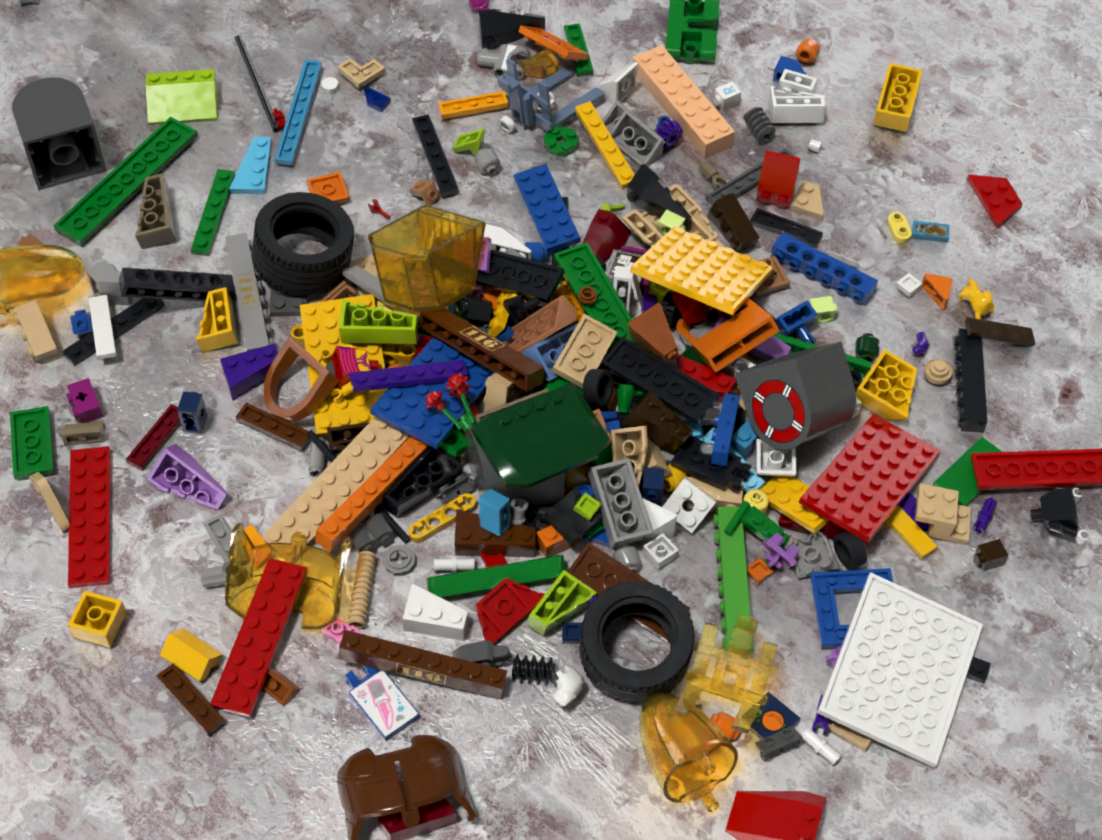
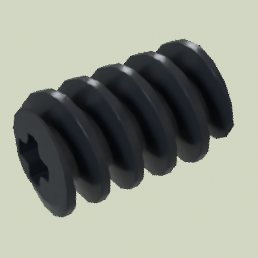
M516 654L513 660L512 680L516 675L518 681H521L523 675H525L527 682L533 676L534 682H538L541 677L543 683H546L548 678H550L551 684H553L555 664L552 657L545 663L544 656H541L539 662H537L536 656H533L531 661H529L527 655L524 656L523 660H520L519 654Z

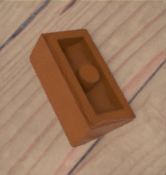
M272 666L268 670V675L262 687L263 691L283 706L301 689Z

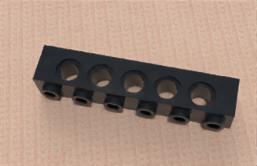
M122 267L119 277L121 297L206 302L209 291L224 287L227 288L232 299L235 294L233 276L228 274Z

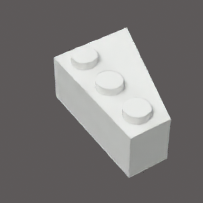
M616 266L613 287L633 320L643 313V296L637 275L630 272L631 267Z
M412 584L403 615L404 631L464 641L468 627V611Z

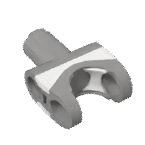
M503 44L500 46L498 53L479 51L477 65L493 67V75L496 78L499 76L503 78L504 73L508 74L506 65L508 58L515 63L527 62L530 53L523 47ZM519 53H523V54H525L526 56L523 57V56L519 55ZM516 64L517 72L521 73L518 75V80H521L524 77L525 70Z

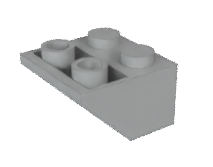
M104 259L86 271L95 296L107 295L109 305L132 304L131 297H121L120 274L113 264H109Z

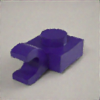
M822 694L820 695L817 711L823 697ZM816 712L812 731L815 733L816 727L821 726L824 729L823 735H826L829 725L825 721V716Z

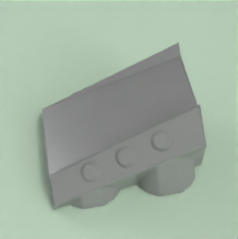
M821 532L811 533L807 540L796 539L791 544H787V548L792 545L799 550L795 559L797 562L794 565L799 579L808 577L813 572H828L839 569L828 537Z

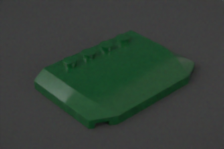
M569 383L483 418L471 428L472 434L505 488H510V486L530 488L595 460L610 441L609 436L576 384Z

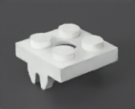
M685 477L662 507L677 514L676 522L690 533H693L717 501ZM685 500H691L694 503L692 511H685L682 505Z

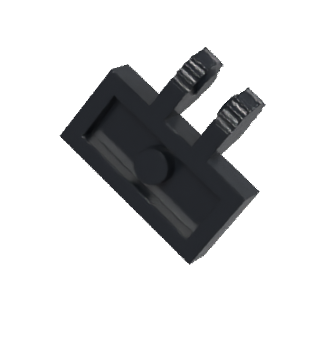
M518 295L503 302V306L515 324H518L544 307L542 305L539 306L541 302L538 297L531 298L525 303L522 296Z

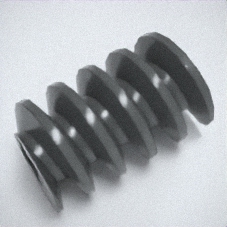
M762 107L752 108L744 115L745 123L759 144H768L773 141L776 129L772 126V122L769 121L766 113L763 112Z

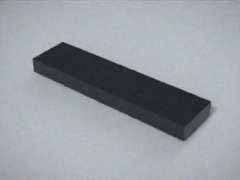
M759 208L756 209L750 220L754 226L778 235L784 232L814 248L817 247L823 236L821 231Z

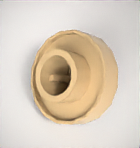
M938 358L928 361L924 369L926 379L937 385L949 382L953 373L952 366L947 361Z

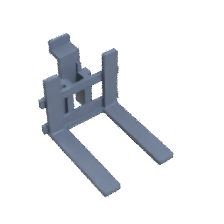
M508 58L506 60L508 74L504 73L503 78L500 76L497 78L498 86L507 92L506 97L511 106L512 118L520 115L522 125L527 124L530 126L535 122L547 131L552 130L555 126L576 114L575 106L589 101L593 104L604 97V92L594 88L552 114L549 90L574 75L573 71L569 68L563 67L528 89L518 82L516 63ZM532 101L541 106L542 116L533 110Z

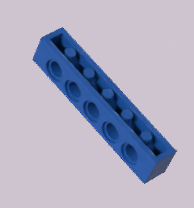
M784 232L772 246L771 257L776 256L778 262L853 299L855 302L866 305L876 292L877 279Z

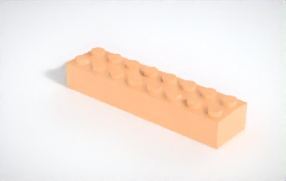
M662 45L633 57V63H638V79L670 118L680 124L684 135L704 159L734 145L735 131Z

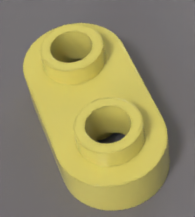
M892 212L888 216L887 225L893 239L901 244L909 242L912 232L906 217L900 212Z

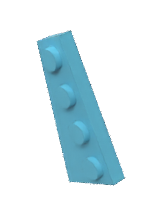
M253 137L229 188L230 194H265L272 144L271 137Z

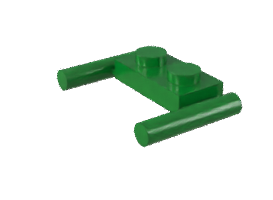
M747 501L742 502L724 530L725 534L731 535L741 521L743 525L763 541L775 533H779L785 539L780 545L782 549L790 538L788 534L783 533L784 530L755 506L751 507Z

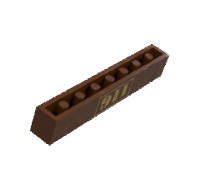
M438 304L420 311V328L501 375L523 390L528 391L543 384L544 366Z
M344 630L339 646L338 659L499 700L501 699L507 670Z

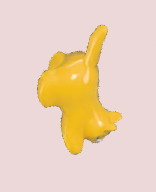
M971 278L968 279L967 283L969 286L962 288L958 296H961L959 301L967 300L970 302L976 319H981V316L993 313L995 307L992 303V294L988 290L983 293L980 292L977 283Z

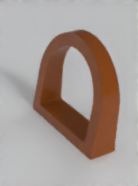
M289 336L267 372L264 383L265 403L275 416L288 422L299 421L312 414L338 384L339 380ZM298 356H301L320 375L306 397L299 404L292 408H280L277 402L278 385Z

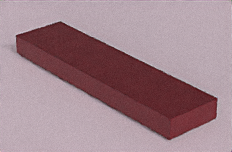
M171 404L126 458L128 464L141 471L144 470L180 426L177 406Z

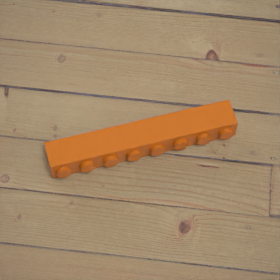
M410 436L316 529L315 542L331 553L382 502L383 494L430 446Z

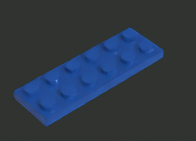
M547 164L513 174L543 245L546 246L547 253L581 242L577 229Z

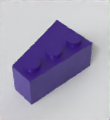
M275 343L220 359L232 401L237 399V396L244 391L252 390V387L257 383L265 382L267 372L278 354Z

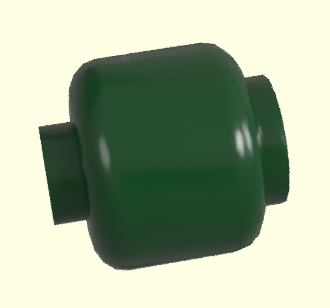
M865 333L856 339L855 355L858 358L873 362L880 354V341L873 334Z

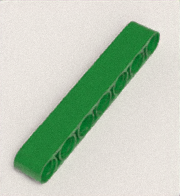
M555 555L426 578L428 592L438 597H446L492 589L505 578L511 579L517 584L559 577L563 570L566 571L564 555Z

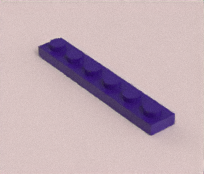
M464 360L351 372L350 382L353 392L446 382L449 381L448 378L453 374L461 373L465 377L468 376Z

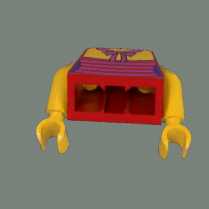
M350 344L336 346L333 348V351L330 349L322 351L324 363L328 364L332 360L336 378L339 380L338 387L342 388L341 390L335 388L331 391L332 397L339 394L333 399L335 403H340L343 400L344 394L348 395L353 392L350 382L351 372L379 369L378 360H369L365 349H359Z

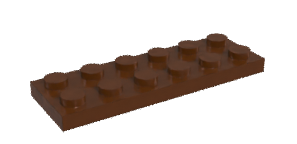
M589 542L567 571L596 591V596L601 595L603 591H607V588L613 587L616 584L619 585L622 582L646 581V583H650V581ZM683 603V606H685L687 608V612H689L690 607ZM640 615L627 616L665 642H669L664 629L654 620Z

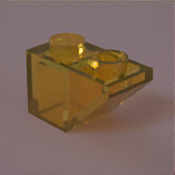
M545 49L524 59L519 63V66L525 70L524 77L545 79L558 71L559 60L548 49Z

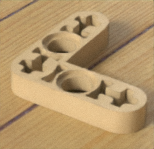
M39 472L30 475L29 479L33 487L43 497L61 532L68 529L70 523L46 478Z

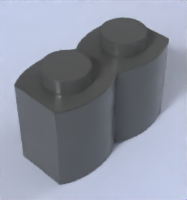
M379 513L370 517L364 523H360L347 538L358 554L362 551L373 553L375 548L388 545L394 538V533L385 518Z

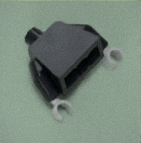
M1054 487L1047 494L1040 497L1041 508L1030 510L1032 521L1043 520L1047 530L1073 539L1075 538L1076 543L1079 545H1083L1088 541L1083 538L1088 535V532L1086 530L1078 532L1077 530L1079 529L1076 503H1079L1082 498L1081 495H1078L1080 492L1079 488L1072 490V487Z

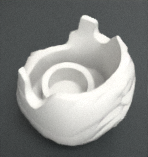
M568 665L564 666V673L560 670L556 672L559 678L557 680L558 690H554L552 686L548 687L555 701L560 706H566L574 701L583 690L585 683L582 675Z

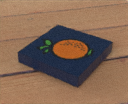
M768 691L741 719V723L762 740L790 726L795 727L801 718Z

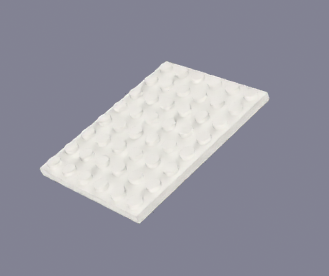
M870 572L817 713L931 767H935L938 763L983 624Z

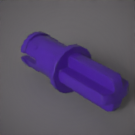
M993 498L986 499L981 511L977 513L978 518L972 528L976 534L984 535L988 523L993 519L992 514L997 505V501L993 500Z

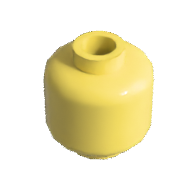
M753 489L744 495L743 501H747L751 507L755 506L762 513H767L769 499L765 492Z

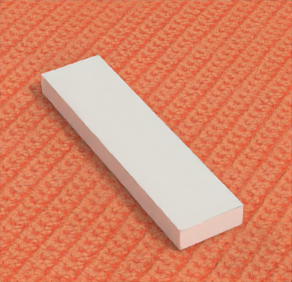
M107 295L88 298L97 359L116 357Z

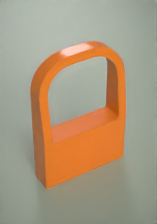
M750 298L741 306L744 310L699 339H696L688 332L693 323L686 324L683 316L677 322L676 329L683 342L715 373L780 331L773 317Z

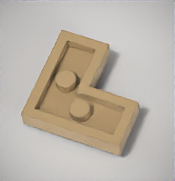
M350 58L338 65V71L360 89L384 74L385 67L375 59L361 67Z

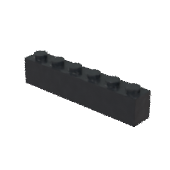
M959 328L957 336L953 338V346L956 347L954 362H957L955 377H958L956 392H959L956 406L960 408L957 423L961 425V431L984 433L987 425V406L982 338L968 336L967 329Z

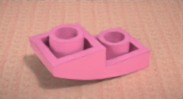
M336 615L322 629L323 634L339 645L344 630L363 634L355 626H349Z

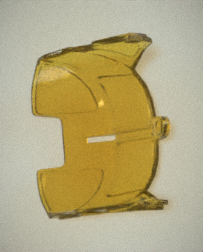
M243 523L236 524L231 533L228 557L230 563L225 584V605L244 619L269 558L305 566L308 569L293 611L303 614L301 628L317 630L330 625L337 620L340 614L344 576L353 540H350L351 537H347L342 542V551L337 557L329 551L308 546L307 537L301 531H295L292 534L291 543H266L254 546L244 530Z

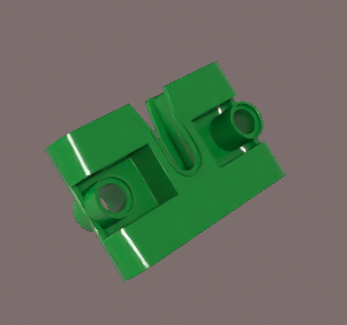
M670 0L665 49L674 60H683L684 63L689 65L695 64L697 61L715 62L717 32L713 30H718L720 0H705V2L702 0Z

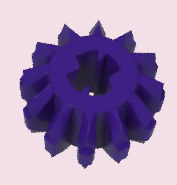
M669 118L666 121L663 120L658 125V128L654 130L664 139L663 148L669 149L671 146L674 147L675 143H679L678 140L682 138L681 134L683 133L680 124Z

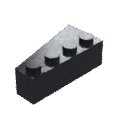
M430 446L383 494L382 506L394 516L399 517L439 492L438 489L448 483L450 485L455 482L454 479L463 474L464 465L440 447L435 449Z

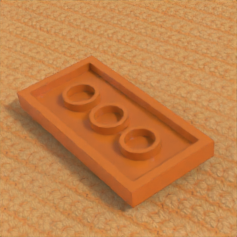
M520 25L518 32L524 34V38L531 41L535 40V44L541 47H548V51L555 54L559 53L561 58L575 61L580 59L587 60L588 53L542 28Z

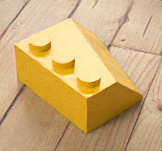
M884 349L858 387L856 397L862 402V406L884 419L907 420L917 368Z

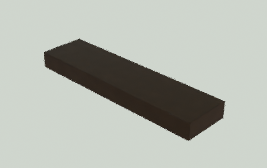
M967 317L965 320L968 336L1031 347L1036 343L1032 328Z

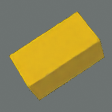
M183 628L168 634L160 656L174 663L175 666L200 682L207 679L211 668L219 665L223 654Z

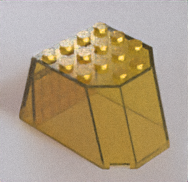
M423 205L368 234L384 302L396 307L406 308L412 312L442 310L475 289L486 222L429 205Z

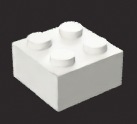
M663 533L643 546V553L658 570L678 557L679 550Z

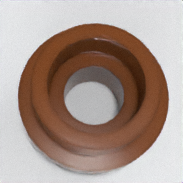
M586 286L579 291L578 299L583 304H593L597 299V293L592 287Z

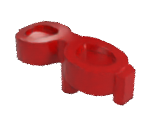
M274 108L275 120L278 123L279 129L282 130L286 123L282 111Z

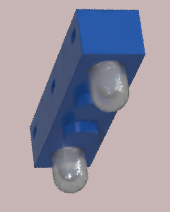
M724 393L723 401L717 400L710 409L720 412V415H716L715 418L717 429H713L711 441H714V444L703 443L699 449L702 454L712 456L711 464L727 466L739 408V395Z

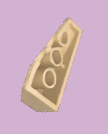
M647 426L611 430L613 462L629 458L639 487L648 447Z

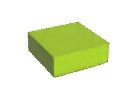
M584 493L573 510L590 521L600 508L601 503L587 493Z

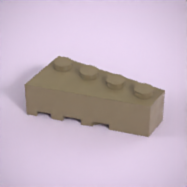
M162 173L146 177L142 193L143 201L140 204L141 213L137 222L138 231L135 234L141 249L176 241L167 182Z

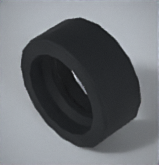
M591 369L584 377L582 392L588 405L606 406L610 402L614 385L611 373L608 370Z
M848 531L834 536L835 552L845 568L853 570L866 563L867 553L859 537Z

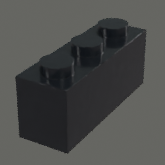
M461 293V297L457 298L456 308H459L458 311L467 319L490 322L493 303L483 296Z

